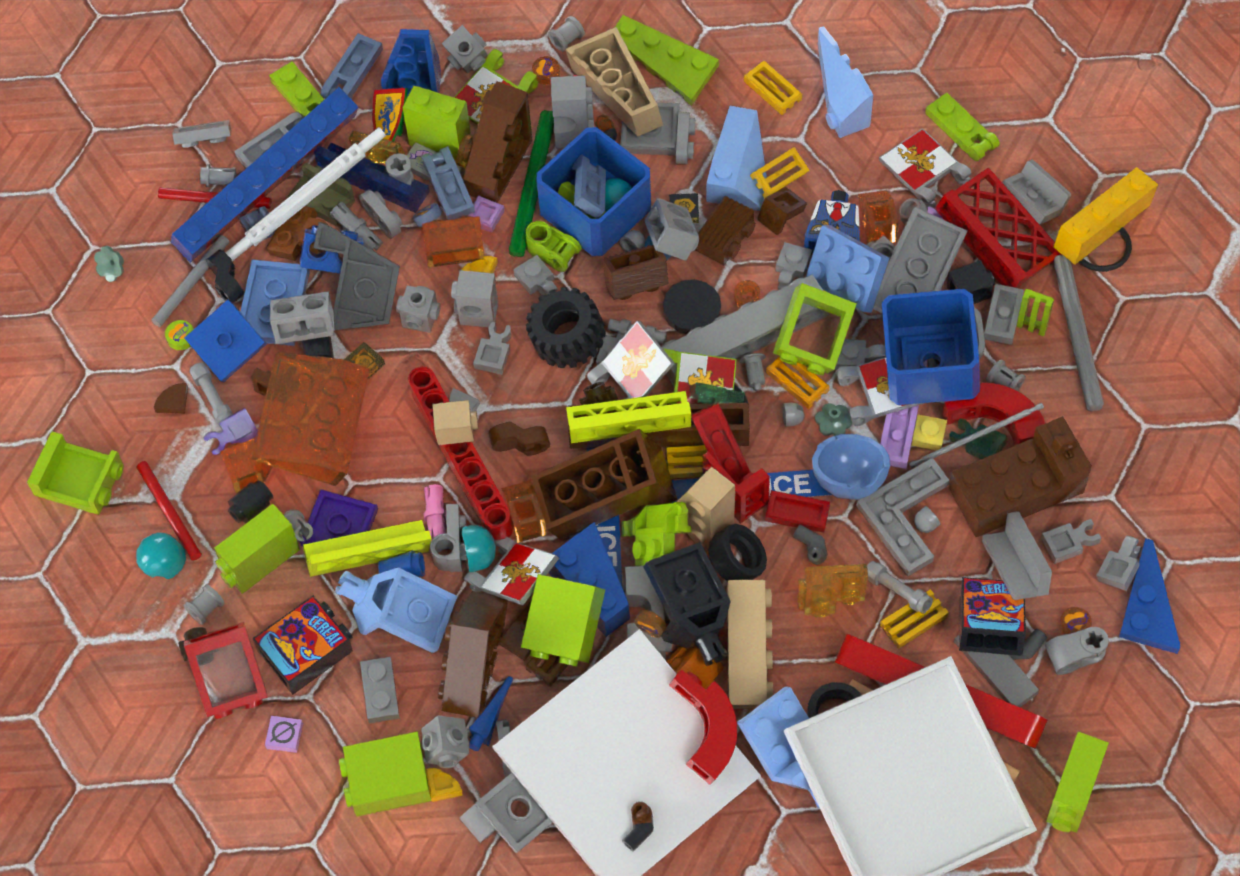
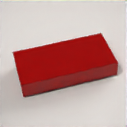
M771 490L765 522L796 528L801 524L812 531L824 533L830 501Z

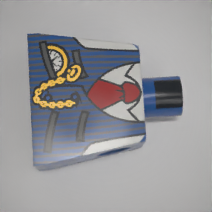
M841 190L833 191L831 201L819 200L805 233L804 248L811 249L812 253L814 252L822 225H831L860 241L859 207L856 204L848 203L849 195Z

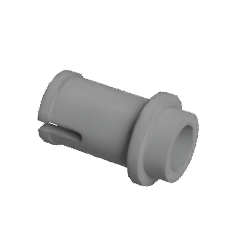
M207 164L206 167H201L200 182L201 184H206V187H210V184L228 185L236 178V167L217 168L211 167L210 164Z
M294 509L288 510L283 514L292 524L298 541H304L301 535L306 540L312 536L313 528L305 521L303 513Z

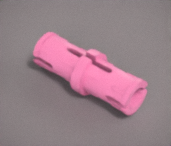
M436 484L424 488L426 501L424 521H427L428 531H430L432 538L431 541L437 535L446 533L445 521L447 519L443 502V487Z

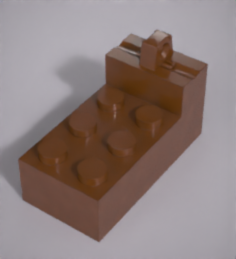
M1062 416L1036 427L1033 439L952 471L949 490L975 537H979L1005 526L1007 513L1019 511L1022 518H1025L1083 494L1092 465L1065 418Z
M637 429L531 476L546 528L560 540L581 532L593 522L597 525L641 505L645 507L646 505L668 504L678 500L662 448L641 429Z

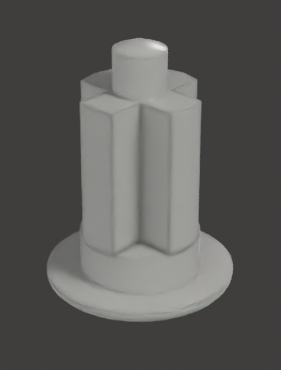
M762 353L748 354L739 360L740 363L745 364L749 387H754L755 391L762 390L761 386L765 384L762 360L766 356Z

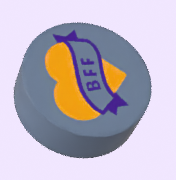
M433 203L417 212L413 219L418 227H423L439 218L442 210L437 203Z

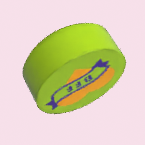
M177 320L169 324L165 330L168 345L175 350L190 348L191 345L186 341L185 337L194 330L193 326L184 320Z

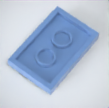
M822 225L806 277L813 274L823 290L857 303L855 308L862 312L872 313L889 257L831 225Z
M262 260L251 261L240 312L266 343L276 344L270 323L271 300L305 295L310 269L302 268L300 264ZM295 342L282 343L280 345L294 346Z

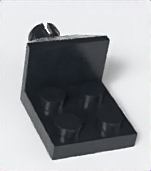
M701 542L647 561L643 568L671 621L661 635L663 641L687 649L696 646L706 666L712 665V660L718 663L726 658L728 653L724 649L718 633L724 626L731 600Z

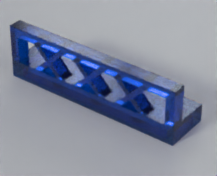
M330 143L328 148L318 145L314 150L317 166L324 169L347 149ZM365 157L340 177L347 180L351 185L365 191L368 189L373 192L378 191L383 199L414 213L417 212L430 192L429 185L415 179L410 186L390 177L386 166Z

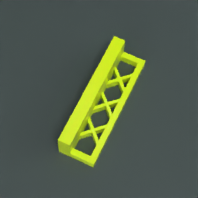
M686 391L566 407L571 443L622 437L637 429H641L644 433L691 427L690 404L687 402ZM681 401L680 404L667 405L668 403ZM643 406L648 407V408H644V409H637L638 407H643ZM608 411H618L614 413H607ZM578 415H588L585 417L574 418V416Z
M419 520L304 544L303 551L309 575L312 577L378 563L381 560H387L412 550L415 553L429 552L432 538L430 531H425L423 521Z

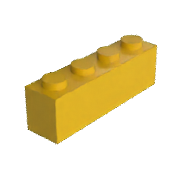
M1136 167L1061 225L1054 248L1076 265L1151 205L1158 184Z

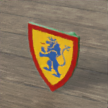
M408 88L374 90L372 107L373 129L375 131L380 127L386 134V137L377 143L383 154H386L396 136L402 137L404 123L403 106L407 100Z

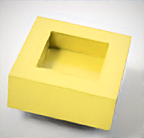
M918 414L911 446L936 451L941 449L947 420Z

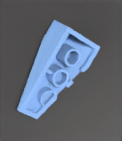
M825 27L818 28L817 45L827 108L826 121L830 129H835L839 138L870 127L873 93L861 72L857 68L851 70L849 57L846 54L840 56L837 42Z
M729 106L706 183V202L719 204L724 196H728L749 209L761 210L765 200L762 195L764 191L762 188L758 189L756 186L758 184L757 180H752L750 177L753 172L765 165L757 110ZM766 172L763 173L762 175H763L764 178L766 179V178H767V174H766Z

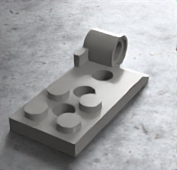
M513 773L509 774L459 818L480 843L497 831L515 853H518L553 823ZM514 801L523 802L527 807V815L524 817L515 816L511 811V803Z

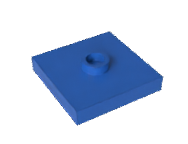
M229 299L185 337L186 341L223 383L267 345L265 340Z

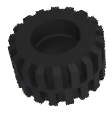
M561 287V290L558 292L555 289L550 290L548 296H540L538 298L540 302L538 304L533 303L530 307L532 313H528L526 318L528 321L526 324L528 336L541 359L546 360L551 366L557 364L558 368H565L566 365H569L570 368L577 367L579 362L585 364L588 362L587 358L590 355L594 357L598 353L596 348L602 347L604 343L602 338L606 334L605 325L596 304L587 293H580V290L577 288H572L569 291L567 287ZM570 321L578 322L571 331L564 334H554L556 329L562 324Z

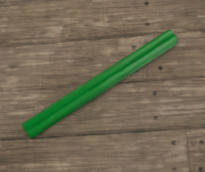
M543 110L540 113L509 246V254L513 257H523L525 254L526 229L532 223L538 198L537 172L545 166L554 128L553 111Z

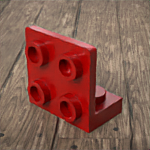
M709 452L703 455V474L713 467L735 484L734 517L740 524L768 504L770 476L763 468L755 473L751 472L745 475L738 485Z

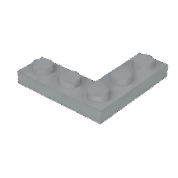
M933 457L877 489L871 495L857 501V508L907 576L912 575L934 561V555L902 514L949 486L950 480Z

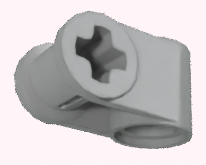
M1089 627L1071 634L1057 636L1049 640L1045 647L1056 674L1064 675L1100 662L1105 657L1109 639L1103 629Z

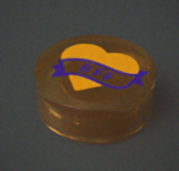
M544 56L535 60L532 65V72L537 75L536 80L538 83L549 85L551 77H560V65L556 59Z
M1068 608L1061 616L1060 630L1065 635L1087 629L1092 626L1091 616L1082 608Z
M641 610L634 619V623L640 630L655 638H660L667 628L664 620L649 610Z

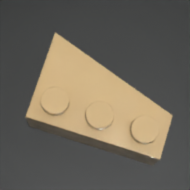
M711 467L677 501L686 502L688 526H691V533H688L689 537L695 543L701 542L707 548H709V542L715 534L734 524L735 484Z

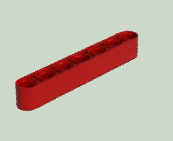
M421 366L410 372L408 380L413 399L437 442L434 431L433 409L431 408H433V404L450 401L434 372L428 367ZM464 442L439 445L481 525L491 533L494 541L505 539L506 537L510 538L513 533L510 511L473 443ZM465 451L463 454H456L457 452ZM472 474H478L476 477H472V478H469V477H468L469 475H472ZM490 497L487 501H480L482 498ZM495 521H504L498 525L493 524Z
M846 634L835 660L837 664L886 685L925 668V666L850 634ZM965 684L986 728L1036 749L1048 719Z

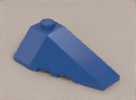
M400 29L381 77V88H408L407 98L413 86L439 93L441 81L440 60L430 31Z

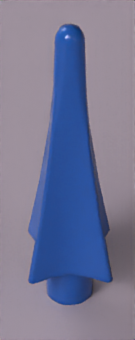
M508 676L488 706L468 728L471 732L469 737L470 749L479 751L483 743L489 746L501 707L513 682L512 677Z

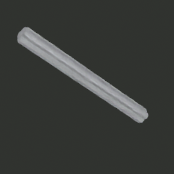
M1058 255L1054 258L1053 263L1086 407L1091 412L1099 411L1102 409L1104 402L1071 261L1063 255Z

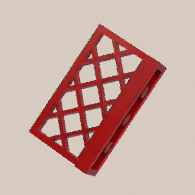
M989 167L956 190H950L944 194L935 207V210L945 221L967 230L963 242L982 261L983 265L990 269L1001 285L1019 288L1021 284L1053 263L1056 256H1062L1054 248L1055 241ZM986 179L993 186V193L981 191L980 182ZM962 194L973 196V206L966 205L959 196ZM979 198L993 200V210L979 208ZM999 202L1008 203L1012 208V214L999 212ZM979 215L993 218L992 228L985 227L979 220ZM998 219L1011 221L1012 232L998 229ZM1018 223L1026 224L1031 229V236L1017 233ZM998 237L1011 239V249L1004 248L998 242ZM1017 240L1031 243V253L1017 251ZM1037 244L1046 246L1052 254L1048 257L1037 255ZM1017 258L1030 260V270L1025 272L1017 263Z

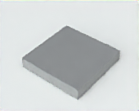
M657 103L663 126L638 137L622 121L620 145L631 154L676 156L680 103Z

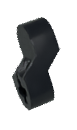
M219 249L207 258L206 262L216 275L215 288L219 296L224 301L229 299L234 303L244 295V291L234 279L236 268L232 259Z

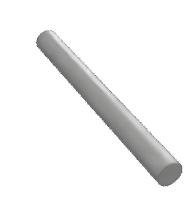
M220 235L152 318L153 324L158 327L164 324L208 270L209 266L206 259L219 249L223 251L230 243L225 236Z

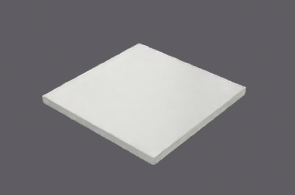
M640 629L492 747L596 876H642L761 777L737 746H735L729 763L711 785L686 765L703 741V719L692 704L669 686L677 675L676 672ZM636 802H644L652 810L654 830L632 852L625 846L622 840L633 830L632 806Z
M951 656L786 728L783 731L852 876H941L1037 831Z

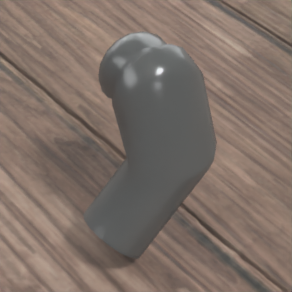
M800 524L793 538L806 544L807 556L810 562L816 565L824 563L828 555L825 539Z
M1034 629L1024 642L1023 655L1009 656L1013 660L1032 658L1046 641L1047 636L1041 630Z

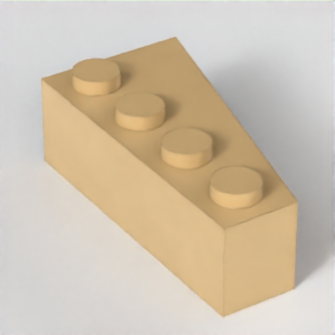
M617 27L565 49L572 71L578 76H585L586 85L592 87V91L637 137L663 126L658 104Z
M728 580L727 595L731 600L727 613L728 698L733 709H755L773 696V682H767V669H773L772 650H766V638H772V619H766V607H772L771 589H765V580Z

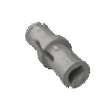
M340 202L330 212V215L347 231L358 233V237L363 238L364 246L377 251L383 244V241L366 226L367 222L363 218L359 219L344 202Z

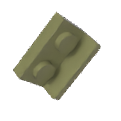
M304 163L302 166L303 177L288 197L317 175L323 168ZM338 178L305 206L315 208L318 214L317 217L337 226L339 222L330 215V212L340 202H344L350 209L355 202L352 186L347 180Z

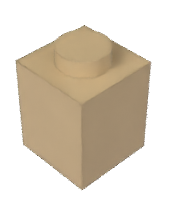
M469 400L433 404L434 431L438 445L474 441L473 430L479 429L477 411L471 412Z

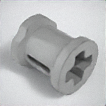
M573 16L567 17L565 23L558 29H552L548 32L551 43L562 52L576 38L581 39L585 35L581 23Z
M393 154L386 161L389 185L394 189L406 190L411 187L414 181L411 161L404 154Z
M999 360L988 373L986 381L1019 391L1026 376L1023 374L1018 375L1005 366V361Z
M206 584L203 586L202 593L191 603L186 602L183 606L194 620L203 625L206 622L205 618L216 607H222L225 602L210 585Z

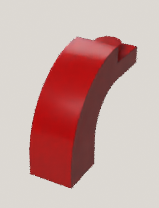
M980 383V392L974 399L945 401L942 416L943 419L947 420L946 425L975 418H988L1000 422L1026 409L1035 407V404L1025 395L1010 387L995 383ZM1036 410L1030 415L1004 427L1010 433L1014 446L1033 439L1036 427L1045 424V420L1041 412Z
M681 669L669 686L698 710L704 723L703 741L686 765L711 785L725 769L733 755L737 741L736 715L728 696L715 681L705 690L701 686L703 684L702 681L691 672L685 673Z

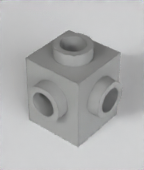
M463 25L442 43L451 54L447 57L451 64L457 70L462 67L467 73L471 70H478L485 63V57L488 56L484 49L487 45L476 32L471 35Z
M407 285L404 296H399L396 306V312L400 313L402 327L431 333L434 320L438 319L440 313V303H437L435 291L424 286L413 287Z
M438 715L421 728L422 748L425 753L426 763L436 764L441 768H452L469 754V740L466 733L465 719Z

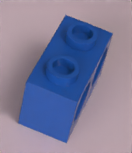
M314 225L312 229L305 228L300 267L340 274L343 258L338 253L325 250L320 254L311 252L309 247L315 241L318 226ZM341 230V233L362 245L364 244L363 238L358 237V233Z

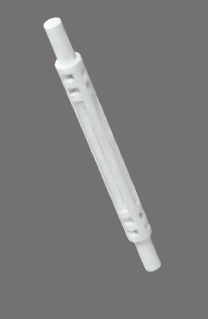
M378 127L358 145L354 143L273 211L244 233L246 236L225 252L232 259V262L252 245L256 247L267 236L272 234L278 227L366 157L365 153L386 137V134Z

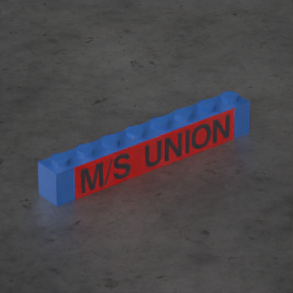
M338 87L173 232L171 243L191 263L211 246L220 235H223L240 220L239 218L246 215L261 199L273 191L356 116L359 107Z

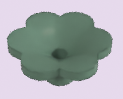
M104 246L101 248V251L95 253L94 259L97 263V273L102 277L105 276L108 282L116 281L117 277L121 276L124 272L122 266L124 264L123 257L119 252L113 251L110 246Z
M825 404L822 411L818 412L815 416V422L820 425V432L825 436L845 434L846 429L850 428L853 424L851 416L848 415V408L844 405Z

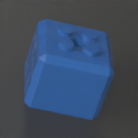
M597 127L584 129L537 172L540 215L562 233L575 238L580 243L581 248L591 256H603L651 210L650 168ZM580 155L588 158L592 165H599L606 170V180L620 178L633 187L599 219H590L558 194L562 183L569 181L575 186L576 171L573 170V165Z
M966 289L888 295L882 302L890 400L897 405L974 399L980 392V363L973 294ZM933 358L937 359L940 364L937 367L927 368L924 366V362Z

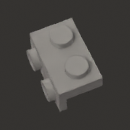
M1033 159L1026 162L1021 173L1003 181L1007 189L1040 225L1060 216L1071 198V193Z

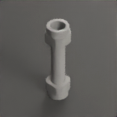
M203 362L197 363L190 368L189 372L196 386H201L213 408V416L219 427L222 428L219 422L233 415L229 405H224L211 381L212 375L208 367Z
M871 561L866 566L863 573L864 577L876 586L881 583L909 602V607L916 612L924 614L931 607L932 597L928 596L925 591L921 589L915 591L887 573V568L884 565Z

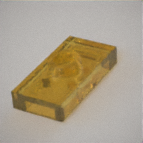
M352 131L348 139L351 145L354 143L358 145L369 135ZM382 139L365 153L366 157L364 158L374 163L381 162L386 164L387 159L393 154L405 155L400 143Z

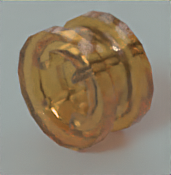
M743 280L735 286L734 302L739 308L746 303H754L760 300V288L754 281ZM752 292V296H747L746 299L742 298V293Z

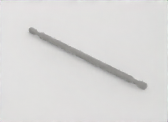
M1039 403L1031 409L1017 413L909 464L911 468H914L932 457L936 458L1028 416L1036 410H1041L1044 406L1042 403Z

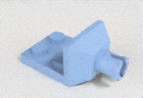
M399 567L373 575L367 580H362L348 571L342 574L338 581L341 587L336 586L335 593L355 602L352 610L361 634L367 635L377 628H381L431 653L438 651L457 599L456 595Z
M784 687L739 720L737 724L771 781L809 791L815 800L816 806L820 809L783 732L786 728L805 721L809 717L791 687Z

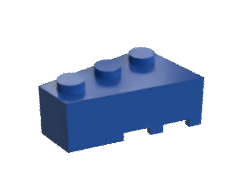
M593 522L552 553L557 555L559 560L549 571V574L554 578L605 589L597 628L607 637L630 619L629 603L596 524Z

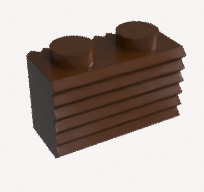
M724 196L698 232L699 243L695 250L722 265H726L729 258L734 259L741 248L740 243L744 237L749 238L755 229L756 223L754 222L753 209H749L742 203L739 204L732 198Z
M648 245L647 247L643 246L641 249L631 250V252L626 251V253H621L620 255L615 254V256H610L609 258L605 257L603 259L605 283L613 300H626L634 294L644 291L653 292L661 286L668 285L667 259L664 253L656 251L654 245Z

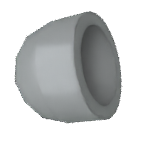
M636 230L625 233L620 239V245L625 252H631V250H636L637 248L641 249L645 242L644 235Z
M783 403L784 426L799 425L805 417L803 407L798 403Z
M927 506L919 510L914 518L917 530L922 533H929L941 525L939 519Z

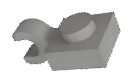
M784 242L775 270L780 272L778 290L789 286L793 282L794 277L804 278L812 256L811 249Z
M538 255L513 269L514 276L530 295L539 291L541 295L546 297L550 294V290H558L552 282L554 280L553 273Z
M845 339L835 370L843 366H857L886 357L885 345L878 344L866 348V340Z
M1127 535L1118 553L1109 550L1096 575L1099 582L1127 591L1140 566L1137 557L1140 554L1141 547L1137 546L1139 541L1137 538Z

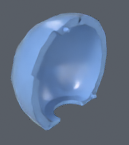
M840 434L827 438L817 445V450L812 457L814 476L820 486L828 493L840 499L859 500L871 495L883 484L890 469V457L885 448L872 438L858 434Z

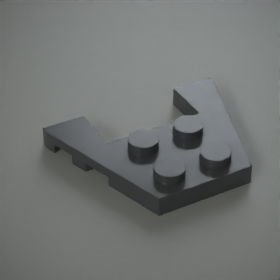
M318 222L314 248L344 255L333 309L334 330L389 324L400 266L329 225Z

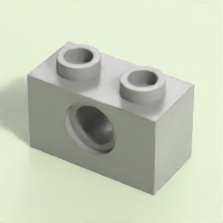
M460 270L458 281H453L451 297L455 299L454 313H458L460 325L489 328L491 322L496 321L498 309L495 273Z

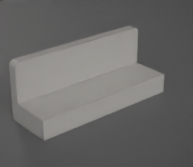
M1020 512L1007 513L1005 532L983 535L982 542L1012 599L1019 600L1049 595L1052 576L1050 566Z

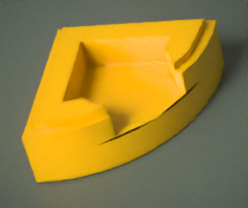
M484 256L483 259L467 263L462 270L493 273L498 264V259L493 256Z
M437 768L425 769L432 802L463 796L460 784L451 775Z

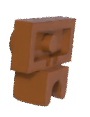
M304 206L276 229L267 247V251L271 256L295 261L302 249L305 228L312 229V226H318V222L327 223L324 220L316 219L318 214L315 208ZM315 241L311 243L309 247L311 252L315 254L323 252L320 249L314 248Z

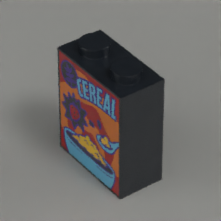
M962 577L959 600V651L1022 656L1026 635L1025 599H1012L1003 580Z
M314 595L253 638L257 651L292 695L353 652L350 643L353 637L343 623L338 626L332 619L335 615L325 601L320 604Z

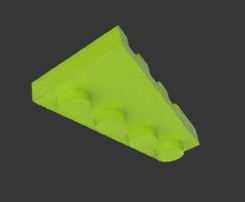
M625 15L621 17L615 26L634 61L638 60L646 66V70L649 73L660 77L666 82L668 88L673 92H679L691 106L719 66V59Z

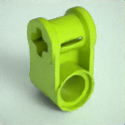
M534 221L526 229V249L528 253L532 256L538 255L543 262L559 272H565L568 268V262L574 254H579L582 249L580 243L575 238L562 233L546 222ZM538 237L544 238V240L536 241L534 239Z

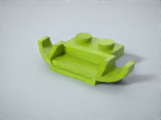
M686 502L646 505L633 519L622 521L621 536L635 537L632 549L635 566H644L647 561L675 551V534L691 533V526H688Z

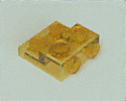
M867 564L804 567V579H798V610H804V615L821 618L835 613L836 602L856 604L859 601H864L868 580Z

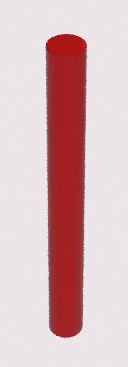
M159 187L158 190L159 199L208 203L218 194L217 192ZM264 197L255 205V208L265 206L266 209H270L272 198Z
M146 461L140 462L136 466L137 470L192 561L199 559L202 553Z

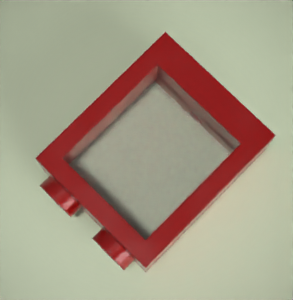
M244 622L184 641V648L207 717L214 715L215 719L231 715L234 708L244 705L245 709H250L263 704L262 699L268 698Z

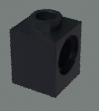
M981 260L950 271L947 281L948 290L966 289L973 294L974 304L991 298L993 285H995L990 269H985Z

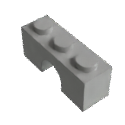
M585 76L551 77L556 149L565 148L584 129L594 127L592 87H586Z
M643 566L625 567L626 598L629 607H641L647 610L650 616L642 623L650 625L658 632L655 634L656 631L652 630L651 632L654 633H649L644 630L647 628L645 626L640 627L638 623H627V637L629 638L640 629L666 660V652H672V644L663 641L661 635L665 631V623H670L671 621Z

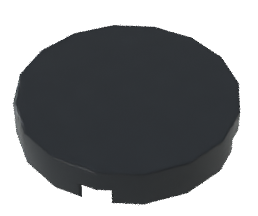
M695 279L681 281L673 285L665 295L663 301L664 317L673 329L684 334L694 328L705 327L713 323L720 316V296L715 288L706 282Z

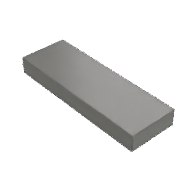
M958 635L957 637H955V639H954V643H955L958 647H959V635ZM962 651L1004 701L1021 707L1038 695L1039 689L1009 655Z

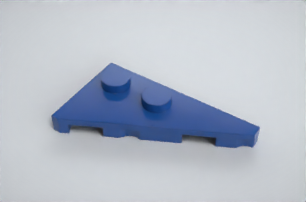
M1145 538L1139 559L1140 566L1135 574L1119 638L1178 654L1180 641L1154 542Z

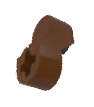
M509 421L492 427L488 432L492 448L498 452L517 449L527 456L542 453L550 447L547 431L542 426L522 429Z

